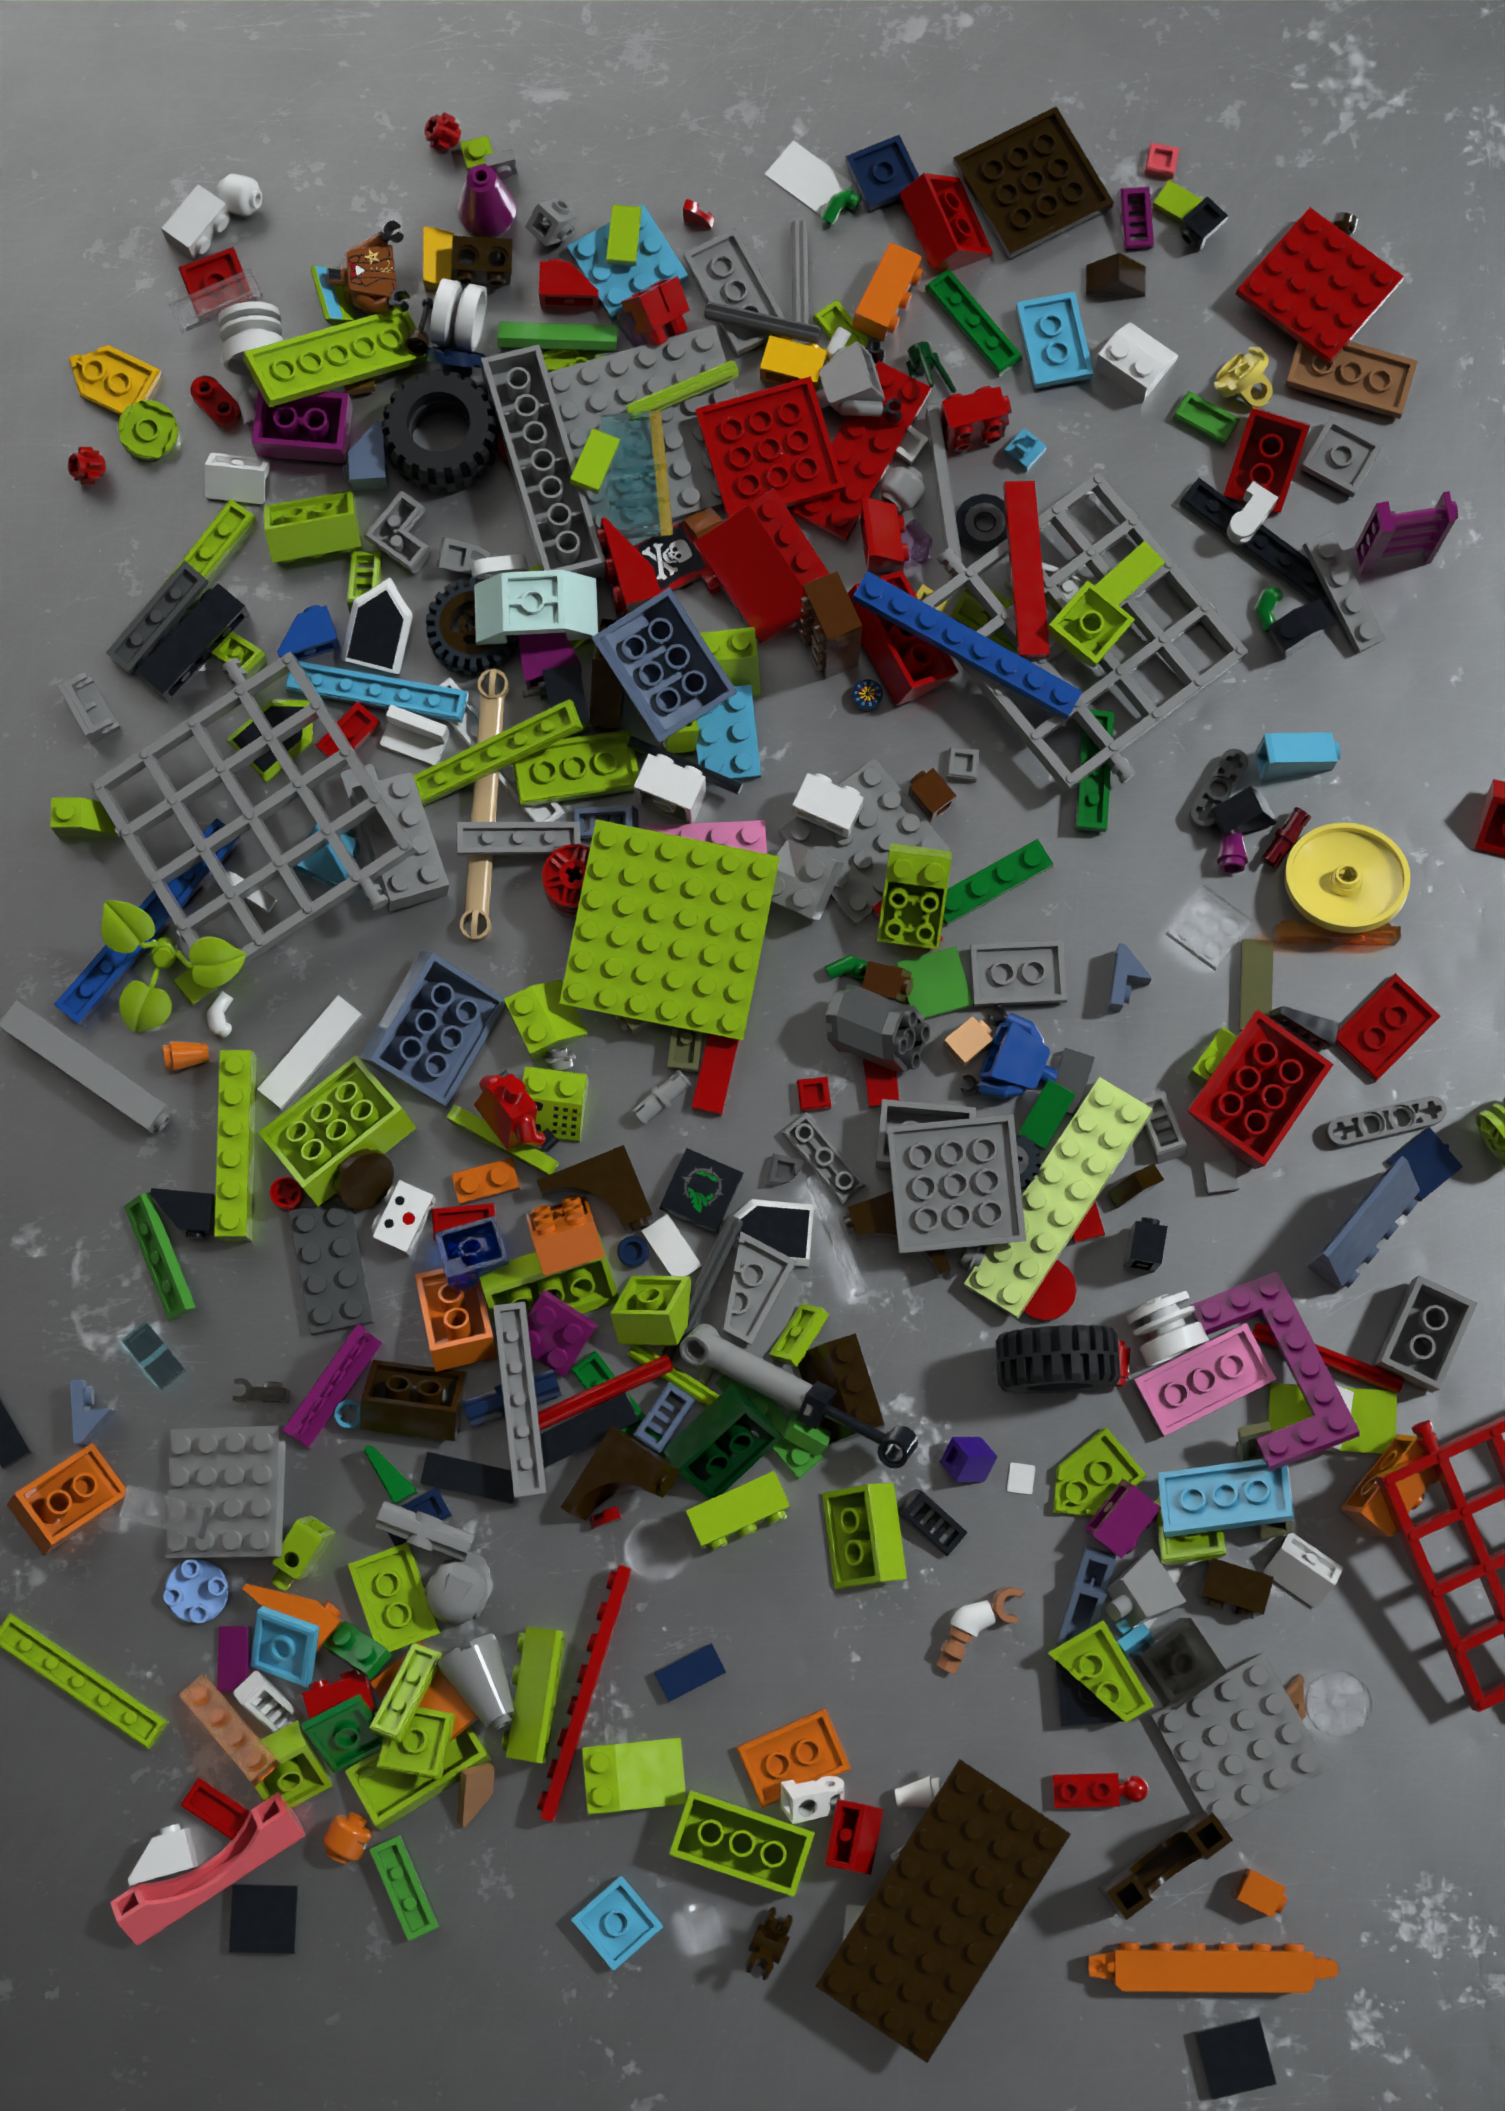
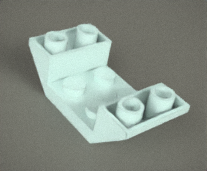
M566 570L500 573L474 585L476 645L507 643V635L566 632L568 640L592 639L591 637L598 633L596 578Z

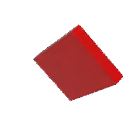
M1395 973L1337 1032L1335 1045L1376 1082L1441 1016Z

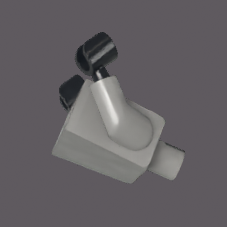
M869 341L866 348L858 342L853 343L849 347L839 348L829 363L821 368L819 374L823 388L816 391L821 409L830 405L838 413L845 416L881 417L882 414H885L886 419L893 423L899 422L902 419L901 411H892L901 409V402L898 399L893 398L887 401L886 405L882 404V401L886 399L875 364L878 361H884L885 351L881 349L879 341Z

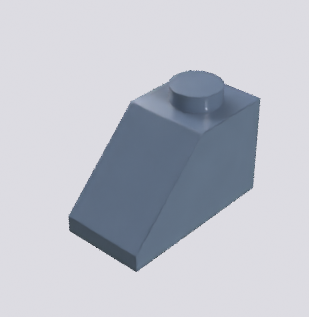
M376 421L348 451V462L343 463L345 481L350 480L353 491L389 489L387 450L383 439L382 421Z

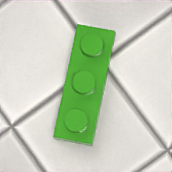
M401 1835L369 1849L407 1940H413L438 1928L439 1924Z

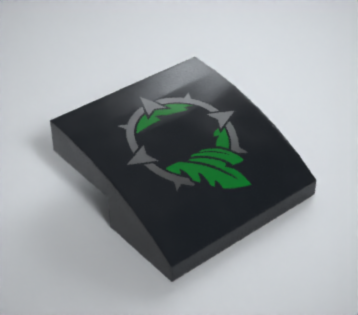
M686 1148L659 1209L717 1234L744 1173Z

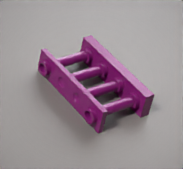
M1443 492L1434 508L1398 514L1390 510L1389 501L1376 503L1354 546L1360 575L1372 573L1381 558L1422 552L1425 564H1431L1453 524L1458 519V507L1456 502L1451 500L1450 492Z

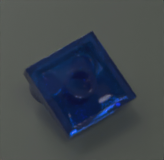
M496 1216L434 1233L448 1285L455 1290H468L477 1284L480 1276L509 1264Z

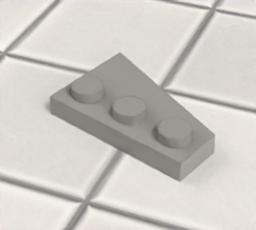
M740 1232L723 1331L752 1346L790 1276L796 1260Z

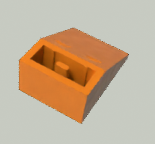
M569 1196L563 1199L561 1204L552 1207L541 1205L532 1209V1213L526 1215L532 1241L544 1276L605 1257L586 1196Z

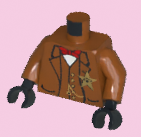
M389 221L384 226V233L380 231L351 247L349 251L345 252L341 268H327V286H343L345 302L354 304L355 307L369 315L390 312L395 307L401 312H406L409 309V305L406 301L401 300L410 298V295L403 288L397 289L392 245H388L390 240L394 243L403 241L404 235L401 232L392 235L393 231L399 229L401 225L397 221Z

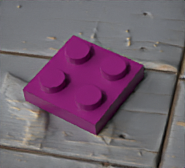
M544 1290L527 1316L531 1356L565 1378L598 1324Z

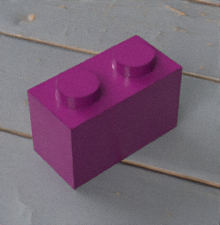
M1122 1479L1085 1526L1084 1530L1122 1559L1125 1554H1129L1136 1547L1138 1537L1144 1529H1148L1154 1524L1161 1507L1134 1485Z

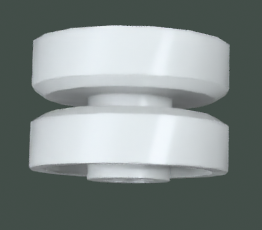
M445 278L441 280L436 292L431 315V343L449 346L455 338L458 349L473 352L476 350L486 313V287L468 284L464 291H462L459 281Z

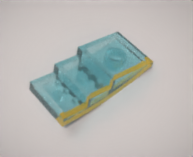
M661 410L601 415L602 432L620 439V445L607 473L611 523L626 539L673 535Z

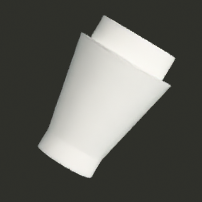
M930 1775L904 1787L895 1788L898 1808H928L942 1786L940 1778H932Z

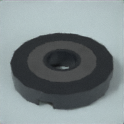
M980 494L972 496L962 503L956 513V523L959 541L964 547L975 553H987L1007 539L1004 500L995 495ZM981 518H987L991 520L993 527L986 531L981 530L977 527L976 522Z

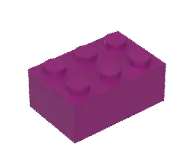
M258 389L252 435V445L256 455L332 463L346 462L353 412L349 393L324 391L268 407Z

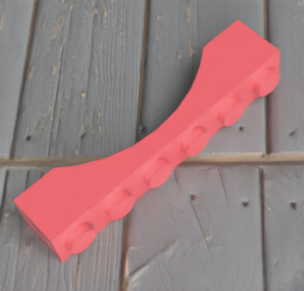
M277 1792L251 1809L244 1825L235 1838L220 1853L205 1864L175 1878L152 1883H139L112 1900L110 1904L117 1924L136 1946L140 1945L306 1836L298 1816L281 1794Z

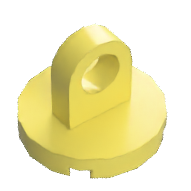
M1251 347L1247 349L1250 353L1244 356L1242 353L1235 355L1221 368L1216 377L1218 382H1214V387L1222 397H1231L1238 394L1247 404L1259 407L1268 403L1273 392L1270 381L1263 373L1268 365L1269 357L1260 347ZM1256 383H1260L1262 393L1258 398L1253 399L1251 389Z

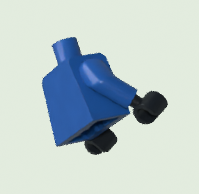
M995 1004L993 1010L1002 1015L999 1018L988 1015L989 1023L992 1026L998 1027L978 1075L979 1078L984 1080L977 1082L972 1075H964L962 1078L973 1081L974 1085L969 1090L960 1088L962 1093L973 1095L979 1091L980 1095L1008 1098L1021 1096L1026 1090H1035L1039 1082L1045 1085L1048 1079L1055 1081L1058 1071L1046 1065L1050 1049L1044 1045V1039L1035 1024L1016 1014L1010 1013L1008 1015L1001 1004Z

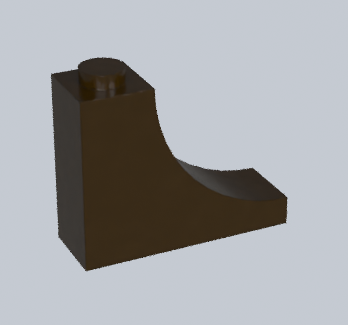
M602 619L599 632L618 620ZM595 646L592 658L590 725H595L602 729L620 728L623 715L624 688L597 646Z
M624 1145L536 1180L543 1197L554 1193L573 1192L598 1200L614 1213L624 1230L631 1228L632 1232L647 1227L649 1225L648 1221L653 1219L652 1212Z
M893 1191L847 1207V1216L843 1217V1221L848 1234H854L857 1241L867 1238L898 1240ZM944 1249L918 1251L930 1263L937 1278L950 1274L951 1268Z
M611 1426L560 1508L568 1514L586 1521L602 1502L620 1492L645 1490L664 1498L665 1494L673 1487L680 1470L629 1433Z

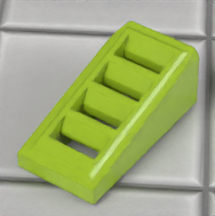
M351 551L347 605L350 614L353 601L369 591L357 590V588H374L381 583V551ZM358 564H374V567H358ZM358 576H373V578H358Z

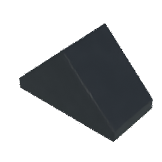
M1251 786L1211 810L1223 837L1273 826L1277 823L1265 796Z

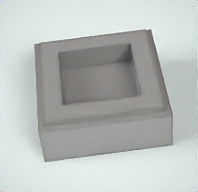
M949 747L946 779L976 782L980 750Z
M1235 1158L1202 1163L1207 1194L1239 1190Z

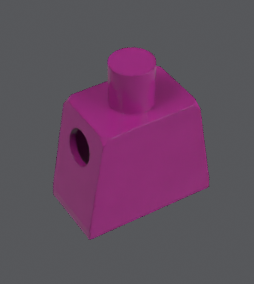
M564 632L518 635L523 676L527 691L538 688V682L543 681L542 670L579 664L580 673L582 674L580 661Z

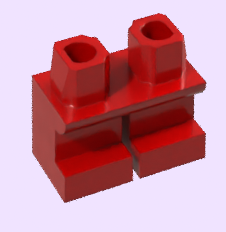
M678 276L660 280L620 301L625 313L631 311L637 324L634 327V334L644 333L648 344L652 347L668 341L663 325H665L669 337L688 330L683 314L690 311Z

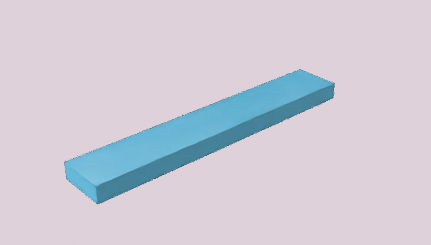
M298 661L321 698L353 704L358 701L364 706L386 710L389 709L391 704L420 716L459 723L463 722L469 693L465 690ZM289 672L285 690L305 695L291 672Z

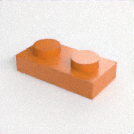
M512 1158L451 1174L459 1205L520 1190Z

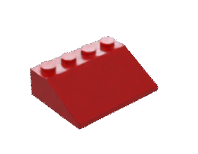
M774 488L766 491L693 541L748 627H755V636L760 644L801 618L799 608L802 606L799 598L802 597L803 585L830 574Z
M1257 1009L1187 1112L1230 1152L1252 1168L1258 1169L1267 1164L1334 1064Z

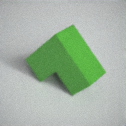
M791 1410L784 1438L818 1457L828 1447L831 1431L820 1425L817 1429H814L796 1420L798 1413Z

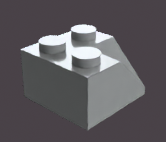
M787 839L776 855L780 856L771 901L811 919L820 920L844 863Z

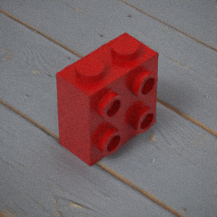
M990 386L981 387L974 393L967 395L953 394L942 401L940 417L946 452L951 450L956 452L965 451L971 448L972 445L979 443L993 444L1004 437L1006 426L1009 425L1008 414H1011L1012 410L1008 396H1003L1000 386L995 388Z

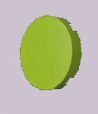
M147 399L132 403L126 407L119 418L117 431L120 443L126 452L137 459L151 461L161 459L170 453L177 441L178 425L168 407L160 402Z

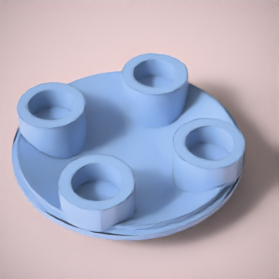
M189 1559L178 1564L168 1575L163 1599L170 1611L180 1620L194 1624L204 1623L215 1618L225 1607L229 1594L228 1581L224 1572L213 1562L205 1559Z

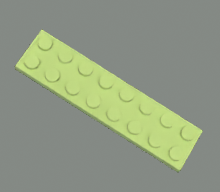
M1099 1077L1039 1168L1038 1175L1035 1174V1179L1022 1194L1026 1241L989 1245L980 1266L974 1267L964 1286L1016 1319H1019L1150 1118L1153 1108Z

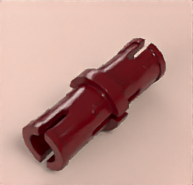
M1295 807L1282 828L1276 830L1274 840L1261 859L1266 861L1265 863L1278 869L1287 852L1298 841V836L1310 821L1311 816L1304 810Z

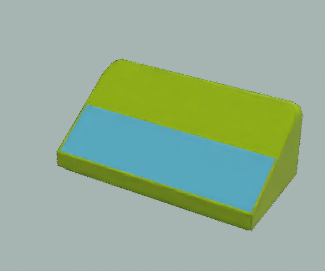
M311 266L310 271L324 319L332 326L356 320L353 305L345 302L343 286H327V268L337 267Z

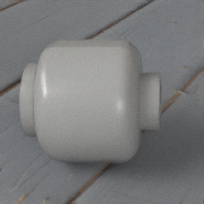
M911 466L908 469L904 467L894 468L881 484L882 501L897 505V512L911 510L925 492V486L921 481L923 479L922 474Z

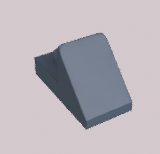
M1119 943L1116 949L1108 1010L1118 1012L1121 1011L1124 1003L1129 1004L1131 985H1127L1126 982L1149 985L1152 980L1150 974L1126 944Z
M83 1379L70 1380L73 1444L79 1447L86 1446L114 1415L115 1411L110 1408L90 1410V1406L95 1403L93 1387L89 1386V1382Z

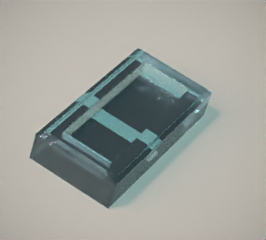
M147 1321L121 1340L160 1390L166 1388L186 1371Z

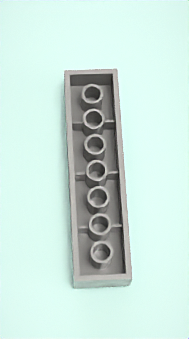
M540 345L481 358L482 377L489 400L492 401L495 409L498 430L540 570H566L592 578L605 576V559L584 489L570 484V478L576 463Z

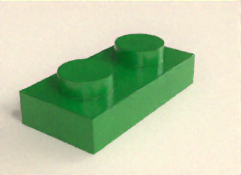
M345 1620L323 1645L328 1652L370 1680L392 1656L387 1648Z

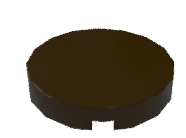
M367 1148L356 1151L344 1160L338 1169L340 1174L338 1180L335 1178L334 1183L336 1195L348 1207L354 1209H365L379 1203L387 1195L393 1184L395 1172L392 1162L379 1150L375 1151Z

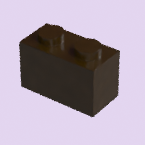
M1219 1559L1207 1560L1197 1596L1205 1598L1204 1604L1223 1610V1606L1227 1605L1236 1608L1235 1614L1254 1619L1255 1614L1264 1615L1274 1577Z

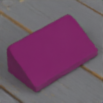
M219 1626L217 1692H234L250 1676L252 1626Z

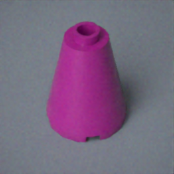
M476 165L469 170L458 201L457 212L459 220L465 230L470 233L473 232L480 237H497L510 228L516 216L515 199L491 167Z

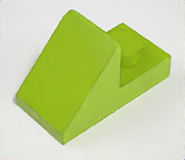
M233 631L211 652L223 664L230 659L238 658L241 663L240 668H244L248 674L246 679H249L267 665L266 654Z

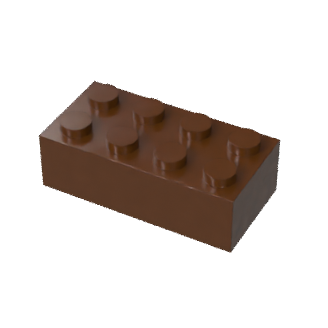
M836 571L803 585L802 597L799 598L802 607L799 608L801 615L799 623L801 627L798 628L803 644H809L813 654L810 657L817 672L822 671L824 678L827 679L858 666L862 624L838 572Z

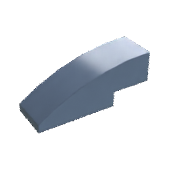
M1085 1545L1056 1645L1060 1646L1098 1623L1116 1564L1115 1554Z

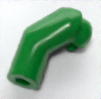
M1278 587L1265 588L1261 592L1255 606V611L1265 632H1269L1268 626L1277 621L1273 609L1283 598L1282 591Z

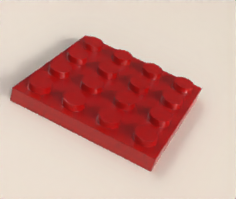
M1309 207L1237 288L1235 295L1330 365L1401 284L1404 276Z
M811 376L695 409L727 518L773 488L786 507L845 491L844 481Z

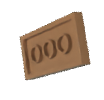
M1350 341L1329 365L1298 342L1285 386L1400 419L1418 361Z

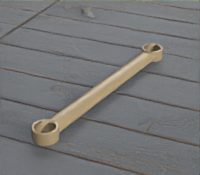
M486 670L478 679L480 707L477 744L502 732L504 700L509 691V684L505 674L500 670ZM496 676L502 678L505 685L502 692L495 695ZM488 677H490L489 695L483 691V683ZM499 770L474 782L471 822H496ZM468 855L465 909L460 920V929L468 940L474 942L486 939L492 928L489 919L493 855ZM480 915L485 918L487 928L481 935L477 936L478 916ZM470 916H472L471 935L465 930L466 921Z

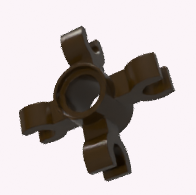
M774 1907L769 1910L765 1918V1925L759 1924L748 1951L751 1953L746 1963V1972L748 1973L751 1972L753 1966L761 1967L763 1969L762 1979L765 1981L769 1978L774 1963L779 1964L790 1939V1936L787 1934L793 1922L792 1916L789 1914L785 1921H778L775 1918L776 1908Z

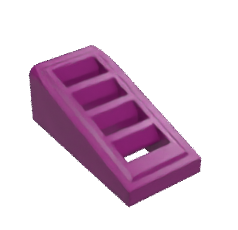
M1150 187L1121 188L1117 192L1124 249L1154 247ZM1141 200V205L1128 206V201ZM1142 211L1143 216L1129 217V212ZM1144 222V227L1130 228L1129 223ZM1145 233L1146 239H1130V234Z

